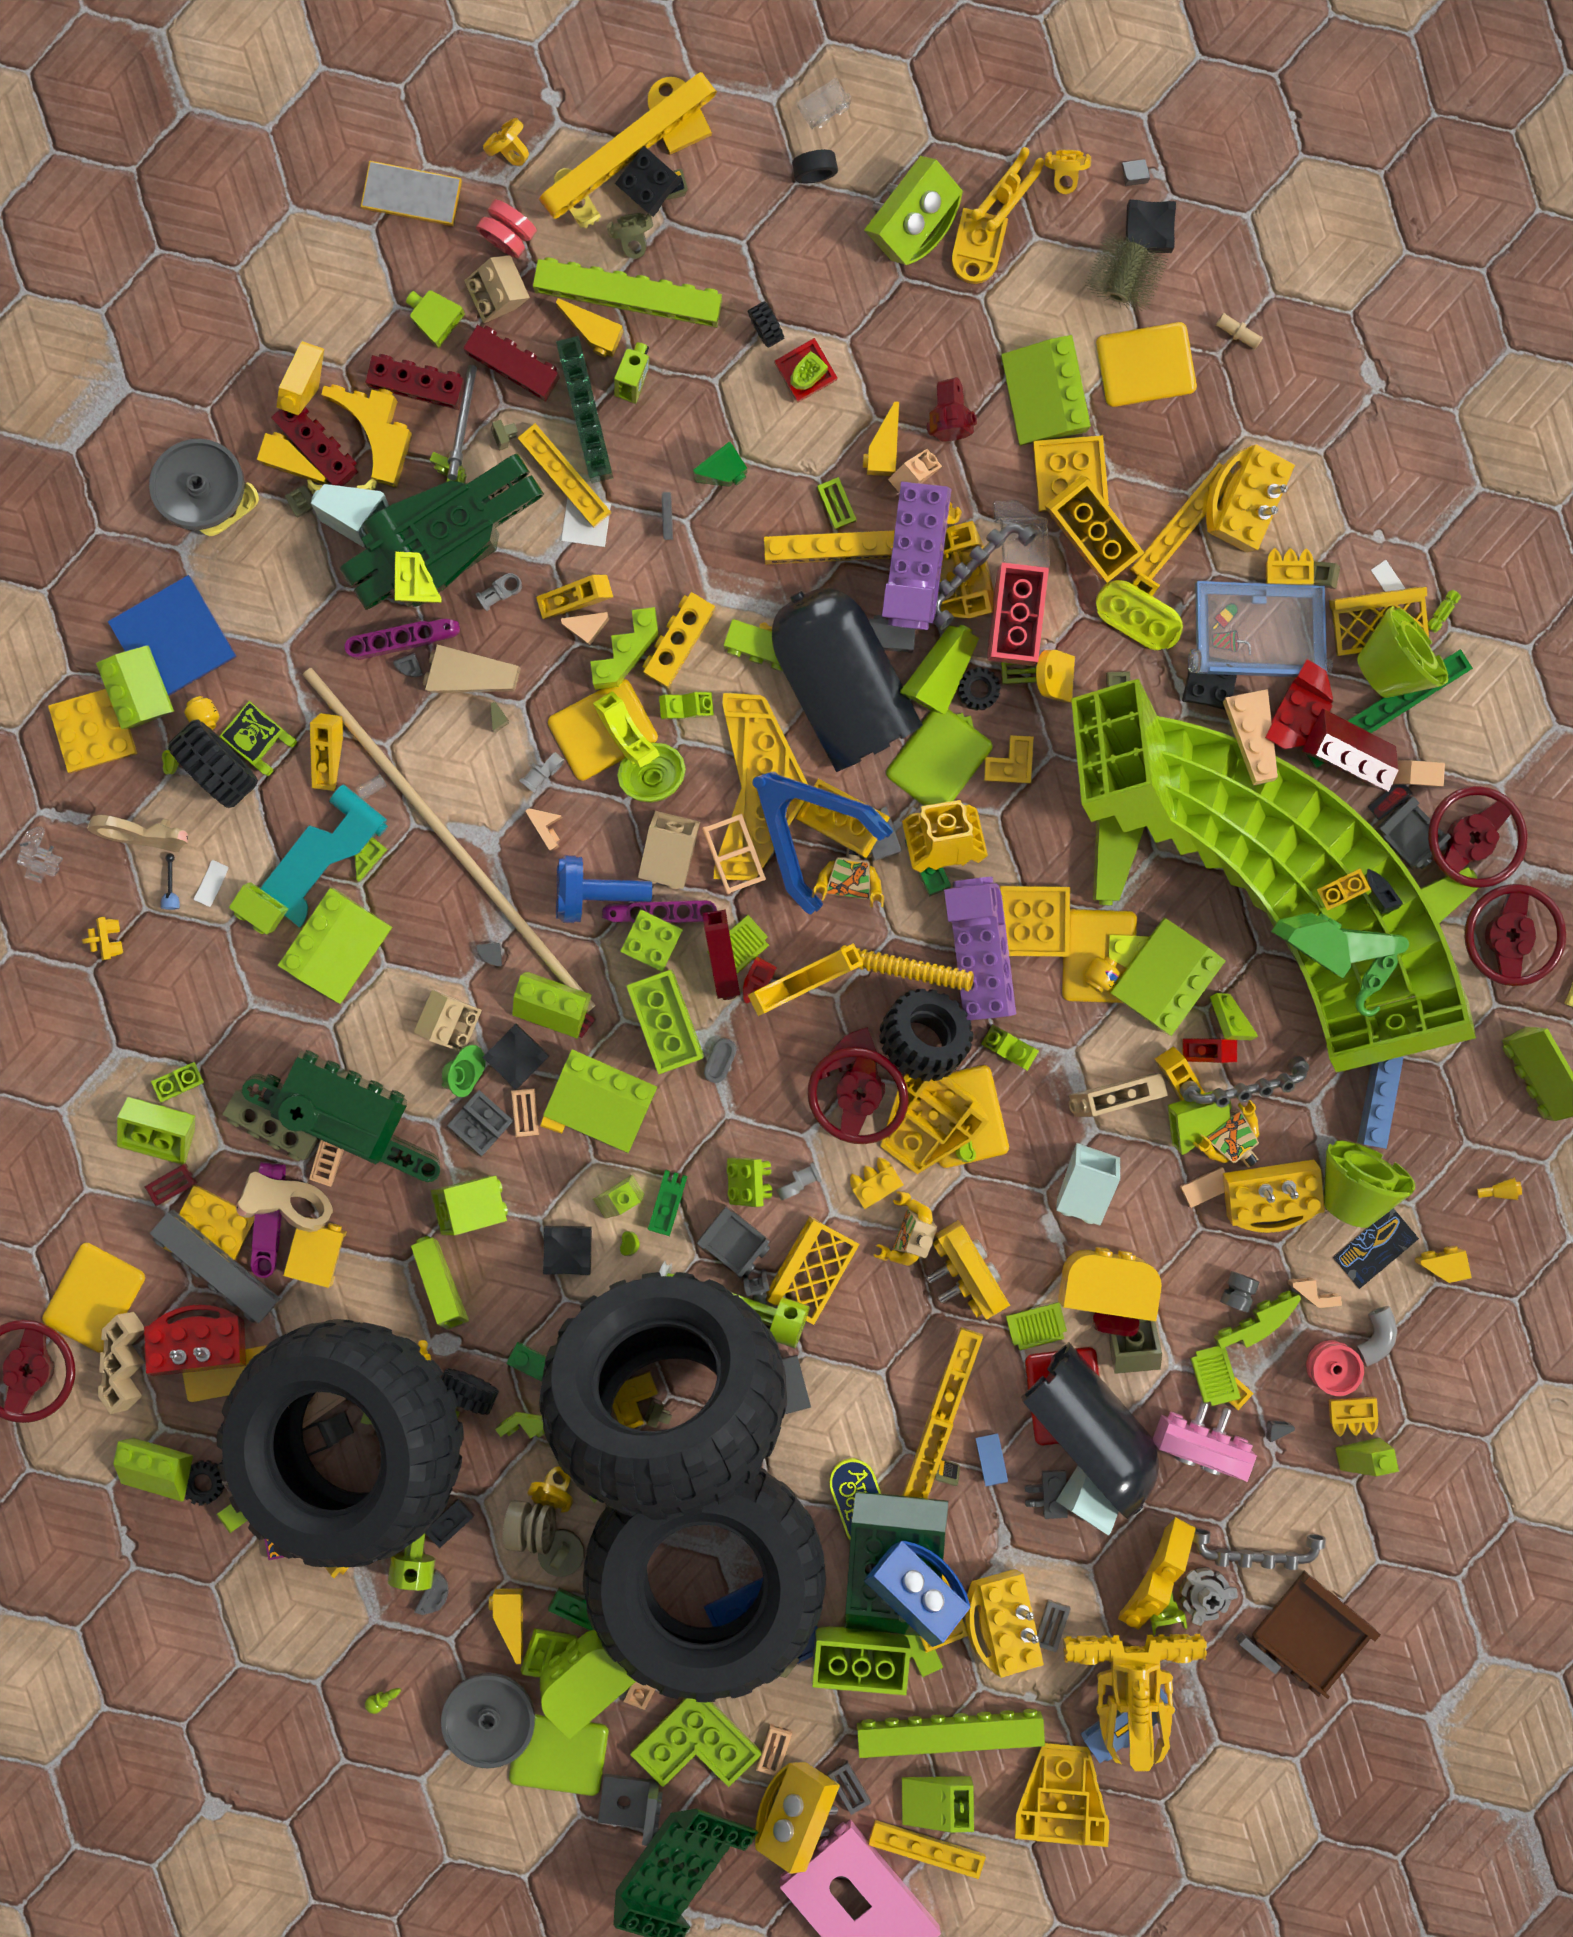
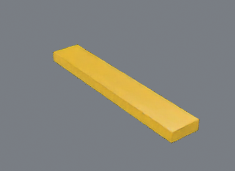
M1220 462L1132 566L1130 571L1137 576L1141 572L1148 578L1153 579L1206 515L1211 486L1217 473L1223 466ZM1230 471L1222 483L1218 499L1225 492L1233 475Z

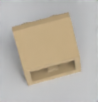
M511 255L488 259L464 280L483 323L517 309L530 298Z
M432 990L414 1033L431 1042L461 1051L467 1046L482 1010L449 995Z

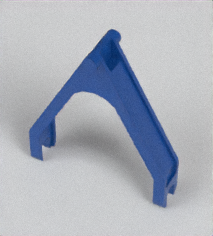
M776 772L763 774L753 779L752 783L758 791L785 889L798 905L810 915L814 911L817 912L823 906V903L816 894L814 898L812 897L813 891L803 880L787 823V807L794 798L857 818L879 841L885 837L888 838L893 833L890 825L869 805L778 775Z

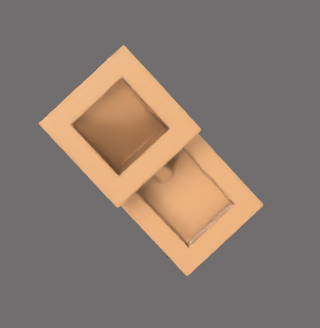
M1398 760L1399 771L1392 784L1444 786L1445 763Z
M1311 1277L1288 1280V1285L1318 1308L1342 1306L1341 1296L1336 1293L1317 1295L1316 1280Z

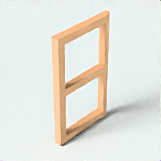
M742 814L702 828L727 895L766 880ZM739 820L748 847L718 857L708 831ZM751 851L760 877L729 888L720 862Z

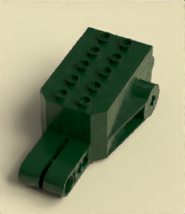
M519 454L511 455L468 484L450 480L394 503L373 514L363 522L361 528L366 535L361 539L367 549L344 563L339 570L350 587H356L354 593L365 610L378 605L394 594L395 552L420 553L439 594L461 573L497 550L500 534L496 528L537 502L544 495L532 475L528 476L530 471ZM403 601L408 607H417L426 603Z
M300 1051L284 1084L280 1083V1078L272 1074L267 1076L253 1074L242 1087V1095L246 1100L271 1111V1117L279 1120L288 1130L295 1132L303 1131L375 1165L379 1162L385 1163L425 1182L436 1180L440 1174V1160L437 1155L393 1135L407 1107V1100L404 1098V1094L393 1089L389 1091L383 1088L384 1085L377 1081L363 1079L361 1074L353 1070L348 1072L340 1068L341 1065L331 1060L324 1061L318 1058L319 1055L312 1051ZM254 1084L259 1085L257 1092L253 1091ZM263 1088H267L264 1095H261ZM410 1154L411 1158H408L407 1161L403 1160V1157ZM430 1163L434 1165V1169L426 1171L422 1166Z

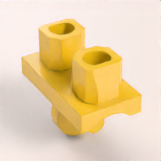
M105 917L96 919L98 937H96L95 928L87 929L89 938L82 939V944L89 943L90 951L97 952V942H99L102 961L122 954L121 941L111 943L108 941V934L120 932L119 921L114 919L105 920Z

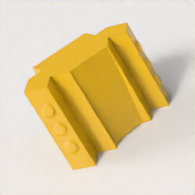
M961 800L921 806L920 813L910 814L902 821L912 869L920 873L928 867L937 870L951 865L964 866L970 860L979 863L988 856L978 810L971 805H963Z

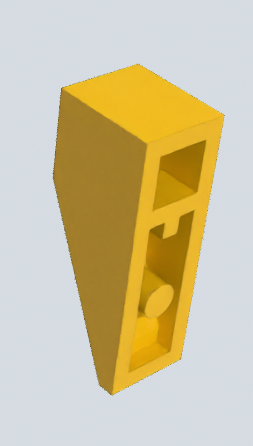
M558 298L556 301L558 309L589 346L594 349L593 352L602 357L607 355L613 357L624 332L623 326Z
M899 402L893 403L869 446L868 454H863V468H867V475L892 476L896 472Z
M273 432V435L265 433L257 457L260 464L307 480L310 478L311 481L322 485L329 484V481L286 440L287 437L277 432Z
M591 575L539 595L536 598L542 619H547L595 605L613 598L607 575Z
M320 713L310 722L312 788L330 791L336 789L343 741L342 716Z
M1174 1046L1155 1058L1160 1070L1180 1101L1185 1100L1180 1094V1087L1187 1081H1194L1200 1088L1201 1094L1205 1093L1187 1060Z
M523 1588L495 1589L493 1596H489V1610H493V1619L515 1663L521 1664L523 1660Z

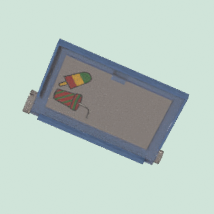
M1212 581L1195 582L1196 649H1191L1189 652L1188 669L1190 673L1297 677L1306 659L1326 670L1327 673L1332 672L1333 661L1332 659H1327L1325 586Z

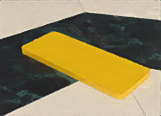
M267 1345L246 1349V1365L255 1355L263 1351ZM246 1366L183 1373L188 1401L196 1402L229 1395Z

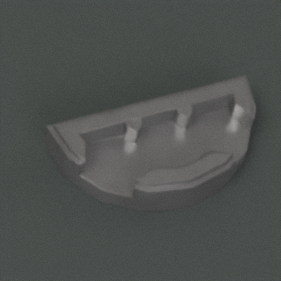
M663 492L661 494L664 540H673L671 492Z
M438 1570L433 1575L432 1587L425 1590L414 1613L421 1615L433 1613L440 1610L445 1604L449 1593L448 1582Z

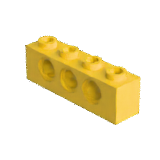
M692 592L689 596L684 595L678 605L681 610L677 616L672 615L666 626L669 629L665 637L661 635L654 646L657 648L653 657L649 655L642 666L645 668L644 675L668 689L716 610L713 604ZM693 614L696 617L695 623L692 625L685 624L683 622L684 616ZM681 634L684 636V642L680 645H675L671 642L672 636ZM670 654L672 662L669 665L661 664L659 662L661 655Z

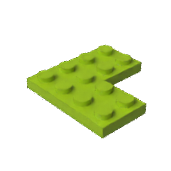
M684 1698L631 1751L630 1755L662 1787L695 1755L730 1787L762 1755V1751L713 1702H696L695 1699Z

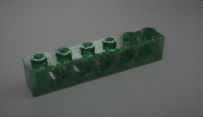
M579 336L556 341L591 484L613 479Z

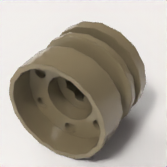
M512 1501L507 1509L503 1526V1544L505 1549L523 1552L527 1547L530 1553L548 1554L552 1547L556 1530L555 1507L549 1504L543 1506L541 1503H537L532 1509L529 1502Z

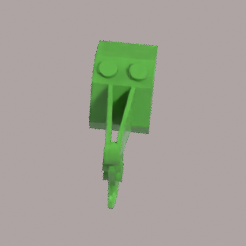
M1307 913L1280 919L1271 932L1341 978H1344L1351 968V963L1375 958L1362 978L1355 1006L1357 1011L1364 1016H1373L1380 1010L1379 1006H1376L1373 1010H1367L1364 1008V1002L1367 997L1382 988L1398 963L1397 955L1405 952L1409 947L1407 938L1399 934L1343 929L1341 924L1322 913L1319 916Z

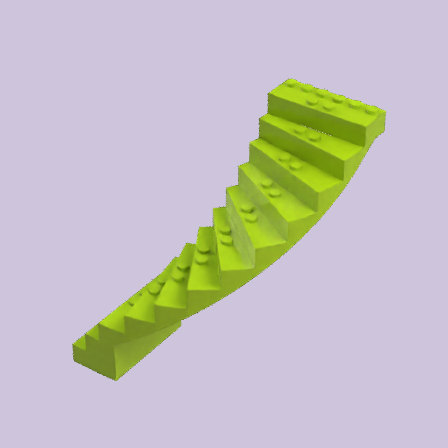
M1139 679L1071 698L1081 802L1091 822L1115 815L1123 832L1147 826L1155 843L1173 839L1180 855L1198 851L1206 868H1223L1231 885L1246 889L1253 905L1267 913L1273 928L1280 919L1307 913L1319 916L1322 913L1341 924L1343 929L1399 934L1408 939L1409 947L1405 952L1397 955V966L1380 990L1371 994L1364 1002V1008L1367 1010H1373L1375 1006L1380 1005V1010L1373 1016L1361 1015L1356 1009L1355 1000L1360 992L1362 978L1375 958L1351 963V968L1344 978H1341L1287 943L1291 954L1301 968L1314 1000L1326 1038L1329 1059L1336 1073L1476 1038L1469 1002L1463 989L1457 966L1430 904L1404 863L1388 843L1351 806L1320 782L1275 756L1278 776L1276 780L1253 785L1236 738L1199 725L1157 716ZM1358 869H1361L1367 881V869H1371L1381 875L1391 885L1403 904L1399 909L1381 914L1368 896L1371 893V890L1327 911L1317 889Z

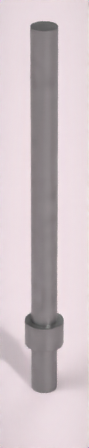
M469 365L467 368L453 449L448 457L449 470L447 477L450 480L457 479L458 469L463 461L462 448L477 372L475 365Z

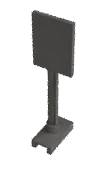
M761 1270L762 1277L751 1280L744 1274L746 1295H752L754 1300L767 1305L765 1299L767 1297L766 1291L770 1289L766 1270ZM764 1324L770 1330L771 1326ZM798 1355L782 1358L786 1373L787 1390L785 1414L811 1408Z

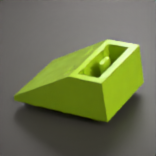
M971 1776L902 1777V1825L950 1833L974 1832V1785Z

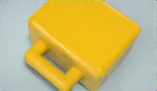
M1176 322L1099 336L1096 340L1105 399L1109 406L1117 407L1195 392L1197 384L1188 331L1184 323Z
M624 679L619 687L600 689L551 715L548 719V726L578 780L584 781L625 758L602 723L593 704L613 691L623 700L635 726L650 743H656L658 739L655 728L627 679Z
M1070 909L1069 957H1063L1062 996L1065 1000L1123 1003L1113 996L1110 991L1127 969L1126 967L1117 963L1115 967L1120 972L1119 977L1110 990H1103L1102 992L1097 991L1086 983L1085 972L1095 958L1104 959L1105 956L1108 957L1109 935L1137 936V916L1134 912Z
M980 1065L953 1072L948 1077L974 1096L989 1118V1122L978 1136L971 1141L972 1148L976 1153L975 1159L971 1162L1006 1154L1009 1150V1143L991 1069L987 1065ZM956 1151L938 1161L939 1165L943 1168L971 1163L961 1161L957 1157Z
M83 1243L75 1254L42 1316L43 1323L97 1353H102L104 1350V1340H101L102 1329L116 1315L128 1313L145 1281V1274L143 1271L90 1243Z

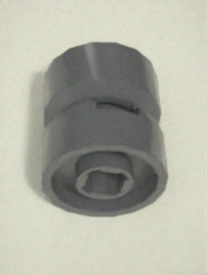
M1231 1271L1227 1281L1229 1289H1224L1220 1302L1249 1313L1253 1302L1251 1295L1256 1294L1260 1282Z

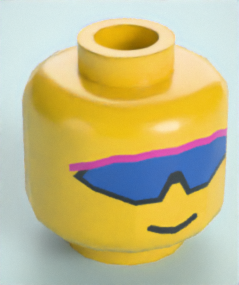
M1107 956L1104 959L1095 958L1085 972L1086 983L1099 992L1110 990L1120 975L1119 970L1115 967L1117 963Z

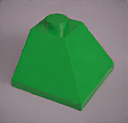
M730 441L693 469L696 483L730 487L732 484L737 486L746 479L745 474L747 473L745 463Z

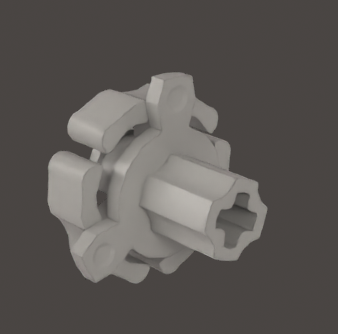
M1209 1567L1191 1570L1186 1574L1179 1587V1592L1183 1595L1180 1599L1181 1604L1192 1615L1191 1622L1199 1626L1205 1620L1218 1619L1219 1614L1217 1611L1220 1610L1222 1613H1226L1231 1600L1238 1598L1237 1588L1230 1587L1219 1571L1213 1572ZM1215 1575L1221 1581V1585L1213 1579H1201V1577ZM1191 1585H1193V1587L1190 1591V1600L1194 1607L1189 1606L1188 1601L1185 1598L1187 1596V1590Z

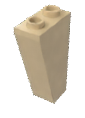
M437 645L436 650L432 649L429 663H432L430 672L425 674L423 685L426 686L425 690L429 693L515 691L521 668L513 664Z
M1155 1073L1069 1094V1108L1074 1117H1094L1168 1095L1162 1073Z

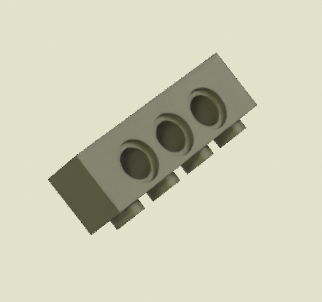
M242 1089L235 1091L222 1114L227 1117L226 1121L236 1127L241 1125L247 1128V1133L259 1139L260 1136L268 1140L267 1144L277 1150L282 1148L288 1151L287 1155L296 1161L309 1158L319 1138L303 1131L295 1132L288 1130L279 1120L271 1117V1111L246 1100L242 1095ZM248 1109H252L256 1114L253 1122L246 1118V1111ZM269 1120L276 1124L274 1133H270L266 1129V1123ZM288 1132H293L296 1135L297 1140L295 1144L288 1143L286 1139Z

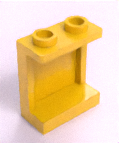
M328 1223V1226L325 1225L318 1231L312 1232L296 1228L284 1276L327 1288L331 1287L335 1278L333 1275L341 1245L347 1231L341 1230L342 1226Z

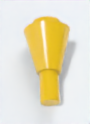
M1514 1177L1492 1187L1477 1189L1478 1198L1494 1196L1495 1198L1518 1200V1196L1522 1195L1521 1182H1516Z

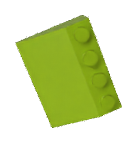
M1072 335L1048 339L1001 354L1019 446L1031 444L1033 441L1051 440L1088 432L1091 425Z
M330 888L278 966L341 1004L393 927L337 889Z
M1163 918L1110 993L1161 1032L1172 1036L1226 960L1180 927Z
M1525 1026L1502 1040L1504 1044L1503 1051L1509 1059H1513L1516 1065L1514 1067L1515 1072L1521 1079L1525 1080L1527 1084L1526 1091L1532 1099L1535 1098L1539 1105L1537 1109L1540 1115L1550 1121L1573 1117V1072L1548 1028Z
M572 1049L543 1116L629 1153L656 1093L657 1086Z

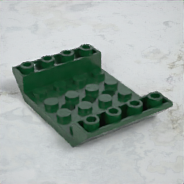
M856 1491L851 1525L845 1612L846 1628L920 1636L906 1621L901 1622L899 1615L889 1605L884 1606L882 1598L864 1582V1579L869 1575L866 1566L868 1564L877 1565L889 1548L900 1541L923 1546L944 1561L949 1501ZM917 1555L942 1579L943 1574L932 1563Z
M697 1808L670 1813L616 1889L614 1927L644 1937H685L691 1927L682 1916V1913L688 1908L692 1899L715 1870L725 1853L728 1852L730 1846L746 1851L752 1844L758 1831Z

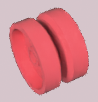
M495 199L487 209L490 217H482L476 229L496 248L518 259L525 250L523 241H531L537 229L516 209L503 201Z
M1335 1340L1323 1341L1315 1345L1308 1354L1306 1361L1307 1374L1311 1381L1327 1394L1334 1396L1348 1395L1361 1384L1364 1376L1363 1362L1359 1354L1346 1344Z

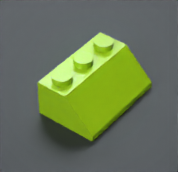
M149 645L113 655L96 663L121 729L136 728L174 712Z
M525 972L520 975L514 994L512 1016L578 1038L592 994L530 972Z
M127 1097L117 1117V1147L183 1165L186 1163L195 1131V1115L170 1109L162 1105L148 1103L141 1099Z
M130 1438L118 1441L113 1465L121 1484L182 1502L185 1498L193 1455L140 1439Z

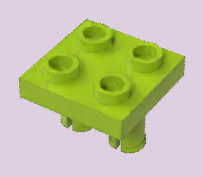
M640 909L620 952L663 972L683 929Z
M727 1158L726 1170L728 1175L729 1205L764 1206L763 1199L772 1197L771 1192H765L771 1191L772 1186L770 1184L763 1185L762 1180L763 1175L768 1176L771 1174V1169H764L771 1167L769 1161L762 1162V1159Z

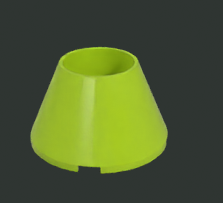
M1394 606L1389 608L1357 657L1358 665L1366 680L1384 698L1445 685L1448 682L1447 669L1441 656H1435L1429 645L1432 644V641L1406 611L1400 607L1394 610Z
M1335 1141L1334 1145L1329 1144L1326 1149L1324 1206L1333 1216L1349 1225L1360 1228L1370 1227L1412 1195L1415 1190V1182L1410 1174L1395 1162L1391 1165L1382 1159L1383 1154L1364 1145L1349 1141Z

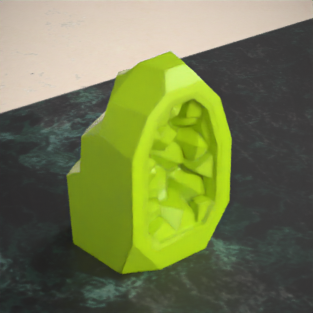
M810 351L795 367L791 375V385L796 389L804 390L812 387L825 374L828 366L816 354Z

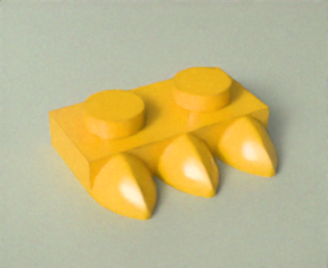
M1273 548L1269 553L1265 563L1266 584L1311 586L1314 584V560L1307 548L1301 553L1299 561L1296 553L1291 548L1285 553L1283 561L1276 548Z
M878 1158L877 1168L879 1173L872 1167L864 1166L865 1181L861 1177L851 1174L850 1184L852 1190L864 1209L904 1185L893 1166L886 1159Z
M1363 1397L1329 1400L1330 1423L1335 1433L1341 1437L1348 1423L1350 1431L1357 1436L1364 1422L1366 1430L1373 1435L1378 1426L1377 1398Z

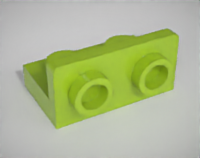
M433 452L430 462L438 473L447 477L449 470L448 458ZM462 465L459 466L457 479L452 481L465 483L467 474H464L465 469Z

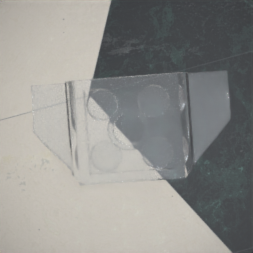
M994 501L995 523H1000L1001 530L1010 524H1020L1025 528L1031 526L1037 532L1034 540L1027 546H1023L1017 540L1019 534H1010L1001 545L1002 562L1048 568L1050 566L1048 519L1036 516L1018 501Z

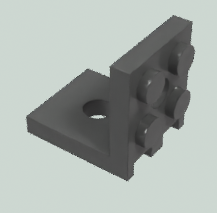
M604 1774L598 1823L644 1828L642 1845L647 1846L657 1833L663 1795V1792H658L659 1783L652 1779ZM627 1796L630 1798L631 1803L628 1806H621L618 1803V1798Z

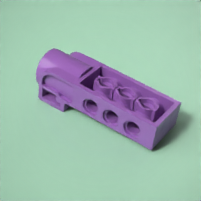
M901 482L889 581L885 588L882 617L889 618L888 625L928 630L929 623L934 621L952 490L947 486Z
M993 877L953 881V888L945 889L944 891L948 922H952L957 967L959 971L963 969L967 973L973 971L974 974L973 985L969 992L965 991L964 988L960 990L962 1008L968 1015L966 1019L979 1020L1016 1015L1000 887L997 883H994Z

